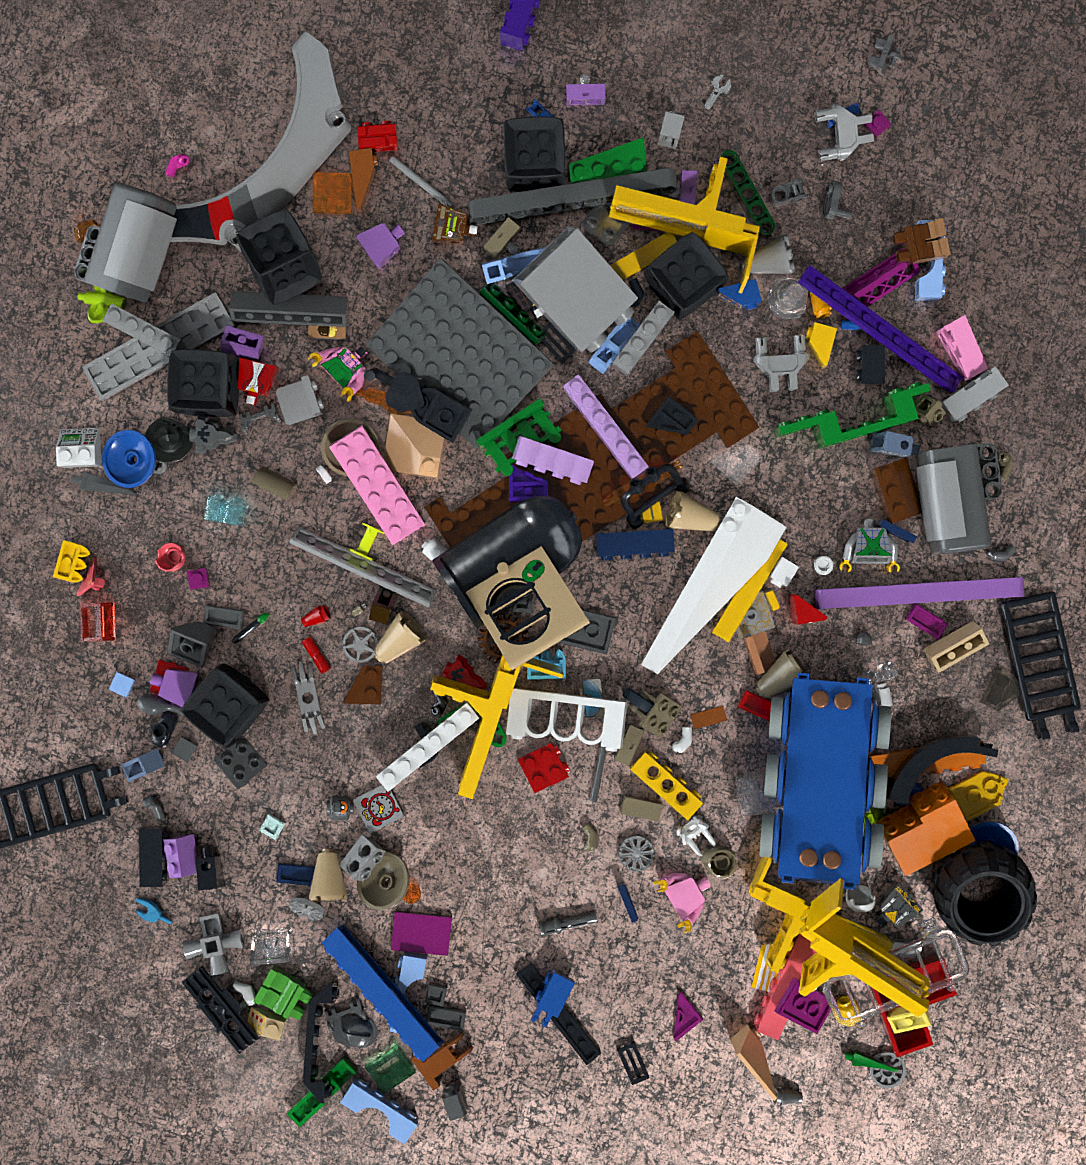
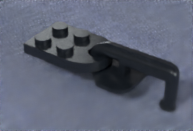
M372 368L364 372V378L367 381L377 378L390 386L385 395V401L389 407L400 413L411 410L414 419L418 423L451 443H455L473 410L438 388L426 387L421 389L419 380L407 372H400L395 378L379 368Z

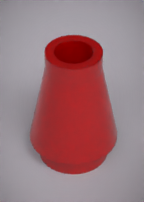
M318 605L301 617V622L307 628L312 625L328 622L331 614L326 605Z

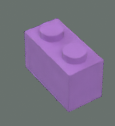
M226 325L220 342L221 352L232 353L236 357L259 362L264 347V336Z
M194 834L164 839V851L166 853L169 878H182L195 874L196 859L198 858Z

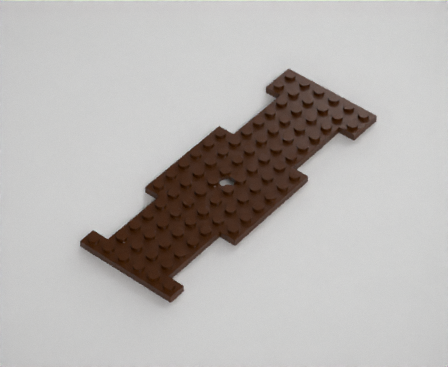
M698 331L665 351V354L674 366L673 370L611 409L601 393L596 396L649 467L658 468L663 464H669L715 433L718 434L725 447L729 448L760 428ZM668 396L699 419L687 435L645 426ZM577 408L553 424L555 428L559 426L561 432H559L561 441L558 444H552L547 440L543 444L593 460L591 476L588 478L587 483L581 482V485L570 482L571 478L564 476L563 479L552 476L553 472L546 470L545 473L534 470L535 466L530 464L527 467L518 465L516 462L511 465L524 472L527 471L537 478L548 481V496L558 499L568 511L572 510L578 518L575 522L581 531L583 542L626 514L621 505V497L631 488L629 485L631 478ZM543 431L537 434L539 438L545 435ZM511 452L505 454V457L508 460L511 457H513V455ZM642 474L638 479H643L646 477V474ZM507 476L451 513L441 497L432 501L424 508L451 548L519 502L510 503L509 476ZM658 481L646 485L641 494H634L628 502L632 509L661 491L662 487Z

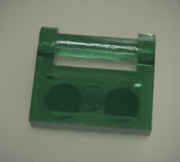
M398 1044L394 1045L392 1050L374 1062H369L365 1065L366 1071L372 1076L383 1094L416 1073L415 1068ZM397 1056L399 1060L380 1073L376 1070L393 1057Z

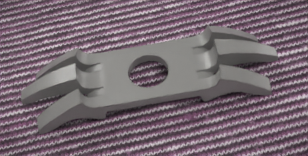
M300 661L299 674L301 681L298 680L295 666L292 667V675L299 700L302 723L305 732H309L306 718L309 716L308 719L314 734H318L315 715H317L321 728L324 729L326 727L317 696L313 665L308 663L309 679H307L303 662ZM310 692L314 698L311 703L303 701L304 693Z

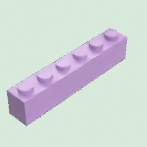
M579 374L563 386L565 393L631 480L644 474L649 466Z

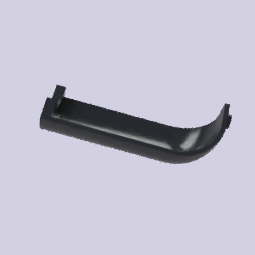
M535 496L517 503L434 558L432 562L449 588L457 596L459 603L470 620L478 629L484 625V622L467 596L466 592L498 573V564L505 562L510 566L541 546L560 574L578 556L582 545V534L575 522L578 518L572 510L568 511L562 502L556 498ZM511 582L501 586L493 594L490 607L527 584ZM533 591L526 593L525 595L516 599L512 603L498 610L493 614V616L496 617L497 615H499L500 613H502L503 611H505L506 609H508L509 607H511L512 605H514L515 603H517Z

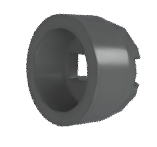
M861 632L857 636L856 645H872L871 635L868 632Z

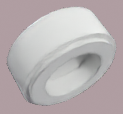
M320 465L316 468V471L326 484L332 481V478L323 466Z
M819 556L815 559L813 568L816 573L827 575L833 569V561L827 556Z

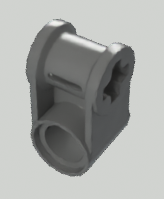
M795 179L776 186L769 195L770 204L774 207H780L808 198L802 186L803 179ZM775 193L782 194L783 200H778L775 197Z

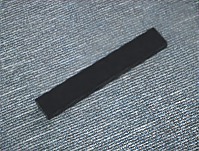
M532 962L516 973L517 977L535 999L538 991H542L545 986L542 975ZM565 1005L558 1018L551 1017L552 1022L586 1065L601 1054V1051Z

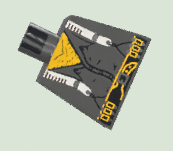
M894 880L876 905L883 912L874 920L882 928L890 921L897 927H900L920 914L923 909Z

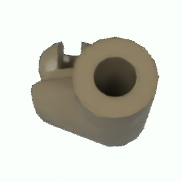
M1002 451L998 454V461L1002 467L1000 476L1002 480L1007 481L1014 463L1010 454Z
M588 822L582 827L588 836L584 848L587 852H592L598 848L599 834Z

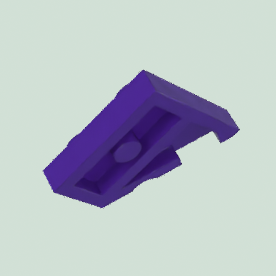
M512 465L513 473L509 476L510 503L521 502L535 496H548V481L537 478L527 471L524 472Z

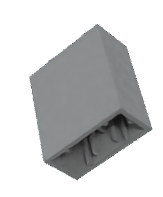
M570 226L557 236L512 280L573 348L580 352H583L585 349L589 352L597 350L607 339L603 332L613 322L618 326L625 323L634 314L635 309L631 305L638 299L579 229Z

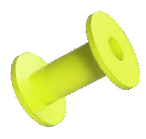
M362 522L363 525L367 526V530L357 551L351 548L350 551L373 560L367 556L377 533H385Z

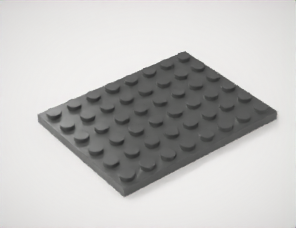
M442 258L436 262L365 344L396 374L407 372L419 380L421 389L426 387L438 388L473 409L460 434L476 449H479L476 440L500 425L554 366V363Z

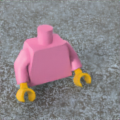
M672 872L662 878V880H655L654 885L660 884V889L656 891H665L681 920L684 919L683 922L678 923L677 927L680 928L684 925L685 931L683 934L690 932L693 923L697 920L704 907L705 898L701 892L711 887L706 877L695 882L691 874Z

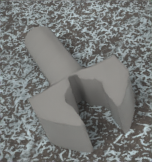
M724 75L716 76L711 82L714 90L704 104V107L708 110L720 94L725 93L727 95L730 91V79L725 86L719 88V82Z

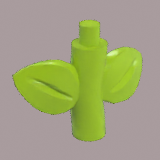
M94 286L95 291L78 293V300H82L85 304L90 305L87 314L91 323L104 322L102 320L111 304L123 310L126 306L125 297L114 295V292Z

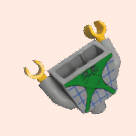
M874 519L864 520V528H858L857 532L851 535L845 545L844 561L839 564L840 570L842 571L844 564H848L847 572H850L852 566L849 562L852 560V563L886 564V570L891 573V566L895 565V571L898 572L900 566L896 563V560H898L896 542L887 534L885 528H876Z

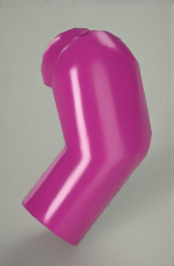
M186 154L171 157L165 175L174 178L177 169L188 165L189 157Z

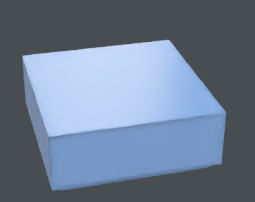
M116 672L109 690L128 697L135 679Z

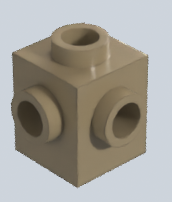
M923 394L915 404L919 417L917 421L924 426L928 424L934 428L946 414L942 408L943 404L938 399Z

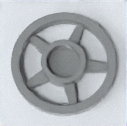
M355 627L349 630L344 636L342 643L345 655L350 660L359 663L372 659L375 656V651L368 647L367 640L372 635L376 647L378 644L376 634L366 627ZM355 630H365L370 634L365 638L359 637ZM353 632L355 638L353 644L346 645L348 636ZM346 648H354L357 651V659L353 658ZM366 650L373 652L370 657L360 660L361 652Z

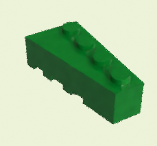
M644 137L570 163L568 168L570 184L647 172Z

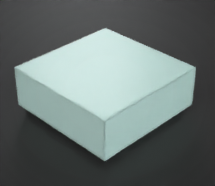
M269 813L259 831L276 840L286 822Z

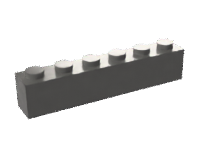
M232 291L229 310L232 322L347 327L349 303L348 297L299 294L285 302L272 305L266 299L263 292Z

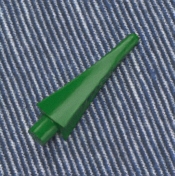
M854 1050V1054L850 1052L845 1054V1059L852 1061V1066L878 1068L893 1072L898 1071V1068L877 1061L857 1050Z

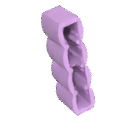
M519 436L512 459L517 460L516 464L527 467L530 464L535 466L534 470L545 473L548 470L553 472L552 476L563 479L564 476L571 478L570 482L581 485V482L587 483L594 463L593 460Z

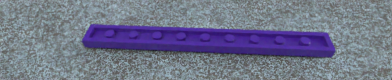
M811 265L806 267L798 280L800 285L885 345L950 394L955 392L963 376Z

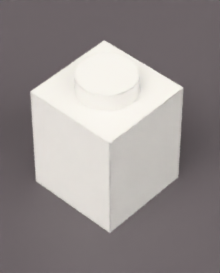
M780 557L769 576L772 579L771 583L779 588L782 586L787 587L799 567Z

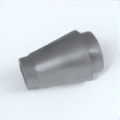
M783 1087L775 1089L777 1099L773 1100L775 1105L782 1107L802 1103V1092Z

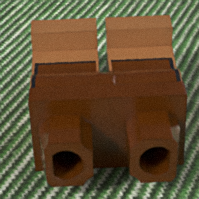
M943 218L907 226L901 231L892 235L893 244L903 243L904 250L896 252L897 263L907 262V265L945 259L951 255L947 237L943 238L947 235Z

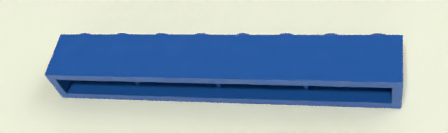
M345 925L337 927L322 942L326 953L334 957L338 967L345 970L349 975L350 981L362 990V995L374 1004L375 1010L385 1017L389 1027L397 1031L401 1041L404 1044H408L417 1059L422 1062L425 1061L444 1043L443 1039Z

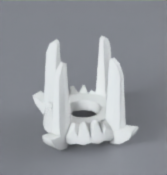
M696 815L683 827L680 826L678 828L677 836L682 838L683 845L688 844L697 855L703 856L692 839H697L696 835L700 836L699 833L702 832L714 847L716 843L707 830L709 825L701 819L703 816Z

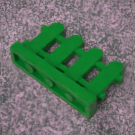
M540 398L476 440L478 448L481 451L486 449L484 455L486 457L490 456L497 465L495 468L497 473L502 472L505 476H510L513 473L511 464L517 460L512 459V457L507 460L500 448L506 445L513 455L518 442L516 438L520 435L542 444L547 440L552 444H558L561 441V435L559 434L561 429L559 426L555 428L549 420L550 413L548 410L546 412L543 411L544 403ZM537 424L545 434L541 438L532 429Z

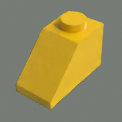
M815 322L811 327H808L805 338H808L807 345L819 366L825 368L828 365L837 328Z

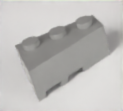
M995 366L941 402L943 404L942 408L951 423L956 420L961 422L968 417V412L971 410L977 411L984 406L983 402L988 399L990 401L1000 395L999 392L1009 385Z

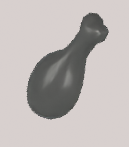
M146 694L137 700L138 708L150 715H158L167 711L183 715L180 711L182 707L170 704L155 694Z

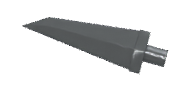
M83 472L82 477L75 475L71 477V483L80 484L79 490L137 495L131 488L120 487L111 480L89 474L88 472Z

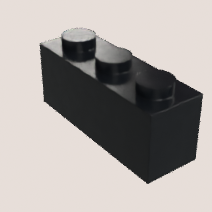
M143 826L139 829V887H163L170 879L167 870L166 853L164 851V839L169 838V831H166V826Z

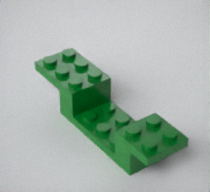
M921 381L906 387L907 390L900 387L888 392V396L883 398L888 416L876 420L874 424L873 420L858 425L857 429L851 426L841 430L836 412H829V409L817 412L814 414L815 417L812 418L810 415H806L796 419L795 423H792V420L777 425L778 428L774 430L775 438L813 428L818 449H822L910 423L919 419L913 397L931 391L929 383L923 385Z

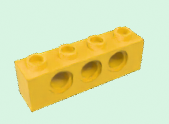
M644 750L629 767L630 770L686 820H689L703 804L700 800L702 796L694 789L692 791L685 787L687 783L681 777L676 779L671 774L673 770L666 764L660 765L657 762L659 758L651 751L647 753ZM651 766L658 768V773L654 776L648 774V769ZM665 779L672 780V786L668 789L662 787V782ZM679 792H685L687 794V797L684 801H678L676 799V796Z

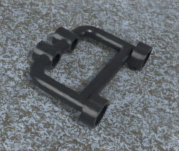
M663 464L658 468L648 467L645 471L646 477L641 480L634 478L630 481L629 485L631 488L621 497V505L628 515L627 523L631 528L636 529L642 526L644 520L641 514L673 490L684 493L689 491L690 485L688 481L680 477L672 464ZM668 471L674 481L633 510L628 502L634 494H641L646 485L651 482H657L660 479V475Z

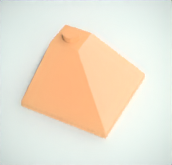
M390 414L384 459L392 472L439 479L445 438L418 423L414 417Z
M747 1024L730 1040L737 1056L775 1101L777 1096L764 1048L760 1040L762 1036L755 1027L751 1029Z

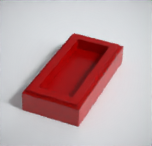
M745 690L738 708L770 721L771 701Z

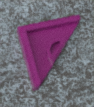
M682 991L678 993L674 1030L675 1041H678L703 1021V1017Z

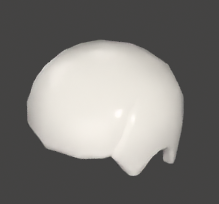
M864 885L855 886V890H846V904L854 912L865 913L873 909L875 896L872 895L871 888Z

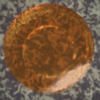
M409 884L403 900L408 904L418 902L421 897L420 887L416 884Z

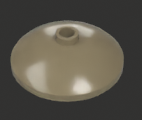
M352 418L339 420L326 430L322 438L321 452L323 459L330 469L340 475L347 476L329 448L332 443L363 425L379 450V441L376 433L368 424L361 420Z
M385 852L382 860L372 869L370 876L364 882L357 880V891L360 899L366 906L374 910L384 911L395 907L402 901L408 890L409 871L405 862L399 856Z

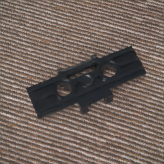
M203 966L199 967L181 982L198 1002L196 1008L198 1010L201 1009L216 1028V1033L222 1032L239 1054L260 1038L240 1013L248 1004L245 1000L238 1004L230 994L234 989L232 984L221 990ZM208 990L212 992L213 996L209 995L208 997H206L204 995V991ZM235 1021L237 1029H231L229 1024Z

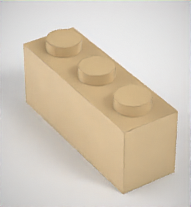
M971 621L927 646L923 651L931 666L939 673L989 645V642L982 628L974 621Z

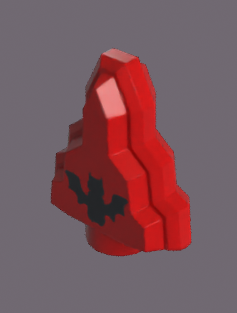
M460 654L457 655L453 664L447 663L441 675L482 690H486L488 686L482 677L474 673V668L467 664V659Z

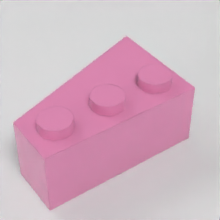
M965 315L935 332L958 374L963 376V382L988 369V362L985 356L982 355Z

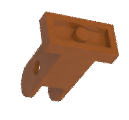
M459 1032L443 1043L423 1062L412 1054V1062L433 1091L440 1087L441 1080L438 1075L473 1050L474 1047L472 1045L467 1046L459 1053H456L452 1048V1045L464 1036L463 1032Z

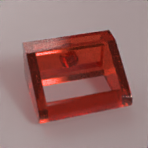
M114 602L80 603L81 642L116 640ZM88 607H95L96 637H89Z

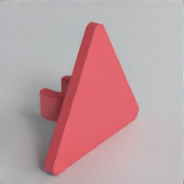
M96 557L93 558L79 587L78 596L82 595L89 588L99 591L100 587L103 588L105 580L95 578Z

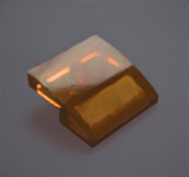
M314 172L313 213L352 214V173Z

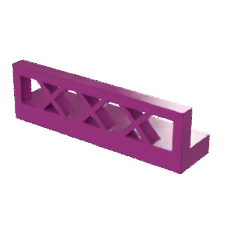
M894 253L842 289L856 299L864 296L865 298L862 303L868 307L920 273L918 263L912 264L913 269L908 273H904L909 265H907V262L897 263L896 253ZM897 275L895 281L889 284L890 278ZM881 286L878 293L872 294L875 287Z

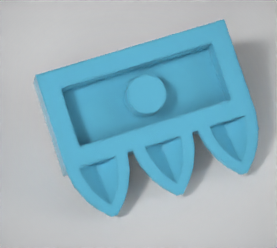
M547 649L542 653L540 660L562 667L563 678L527 667V679H566V659L560 649L555 653L554 660H552V656ZM536 655L535 657H533V658L539 660V656H538V655Z

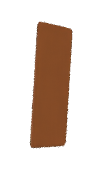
M723 706L690 715L694 729L727 721Z

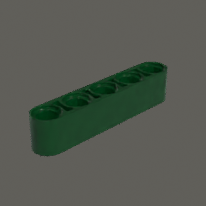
M733 150L724 151L721 157H729L733 160L732 164H726L724 176L750 223L760 227L758 236L760 238L770 237L775 229L773 218L736 152ZM733 175H741L742 181H735ZM749 191L752 197L745 198L742 192ZM757 207L760 209L761 214L755 215L751 209ZM767 224L770 227V231L764 232L761 229V225Z

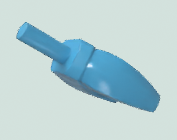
M136 898L138 903L148 908V912L136 909L139 917L148 922H157L160 919L171 925L173 920L161 915L163 911L155 902L146 898Z

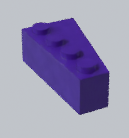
M510 0V12L506 11L504 26H501L500 29L501 45L523 51L524 45L528 46L530 40L528 31L530 27L534 26L536 18L533 15L534 10L539 8L541 0Z

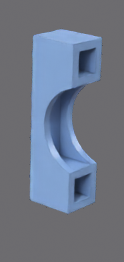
M920 220L917 224L931 222L934 220ZM943 259L931 261L928 273L915 281V301H938L945 295L943 276H945L946 266L943 265Z
M547 246L481 263L486 283L489 284L518 275Z
M405 952L403 957L400 956L398 968H401L400 976L396 975L395 985L405 996L406 989L412 982L423 979L428 955ZM390 1028V1032L397 1033L396 1030Z
M354 1078L340 1103L355 1113L365 1108L379 1109L389 1120V1135L406 1144L418 1125L419 1119L417 1115L410 1110L406 1111L401 1108L397 1101H390L384 1097V1093L380 1090H373L366 1081Z

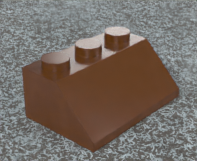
M907 457L870 470L888 522L896 523L922 513L919 492Z

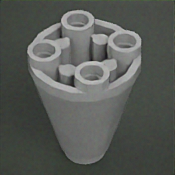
M788 234L779 236L755 249L750 274H791L796 272L794 261H791L794 258L792 247L788 248L790 246ZM745 255V257H742V258H741V262H742V267H743V268H744V263H745L746 255Z

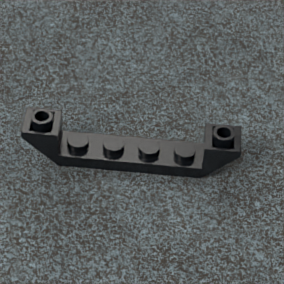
M337 982L329 983L308 1004L303 1083L319 1103L327 1102L332 1095L330 1080L315 1079L319 1072V1066L316 1063L317 1057L320 1055L318 1037L321 1036L322 1026L319 1025L320 1018L323 1015L321 1003L332 1004L336 1002L340 993Z

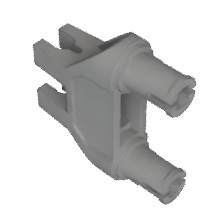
M834 104L831 108L815 110V115H817L815 117L816 123L833 120L835 126L836 145L832 148L818 150L820 162L831 159L843 161L859 144L874 141L873 133L858 134L857 127L860 124L871 123L872 114L853 115L839 104Z
M805 335L793 336L795 352L793 355L777 356L768 355L766 337L762 339L755 338L756 356H754L753 360L756 366L768 377L769 392L779 391V376H787L788 391H796L798 389L797 373L809 359V354L806 352Z

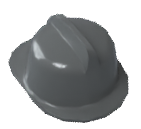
M353 1015L340 1016L334 1024V1031H332L333 1037L338 1043L357 1048H365L372 1045L378 1035L377 1026L371 1019L363 1020L362 1017Z

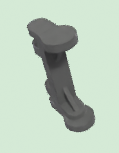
M273 401L270 402L271 409H269L267 403L263 404L265 410L263 412L251 415L250 411L246 410L247 417L245 418L242 412L239 413L242 423L241 427L245 435L248 434L247 430H249V426L253 421L266 416L274 418L278 423L281 422L280 415Z
M359 997L356 998L358 1006L355 1007L352 999L349 1001L350 1009L337 1013L336 1007H331V1016L328 1008L324 1009L330 1032L334 1031L333 1027L338 1018L345 1014L353 1013L362 1017L363 1020L367 1019Z

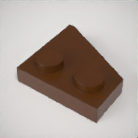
M363 665L344 700V704L381 705L383 666Z

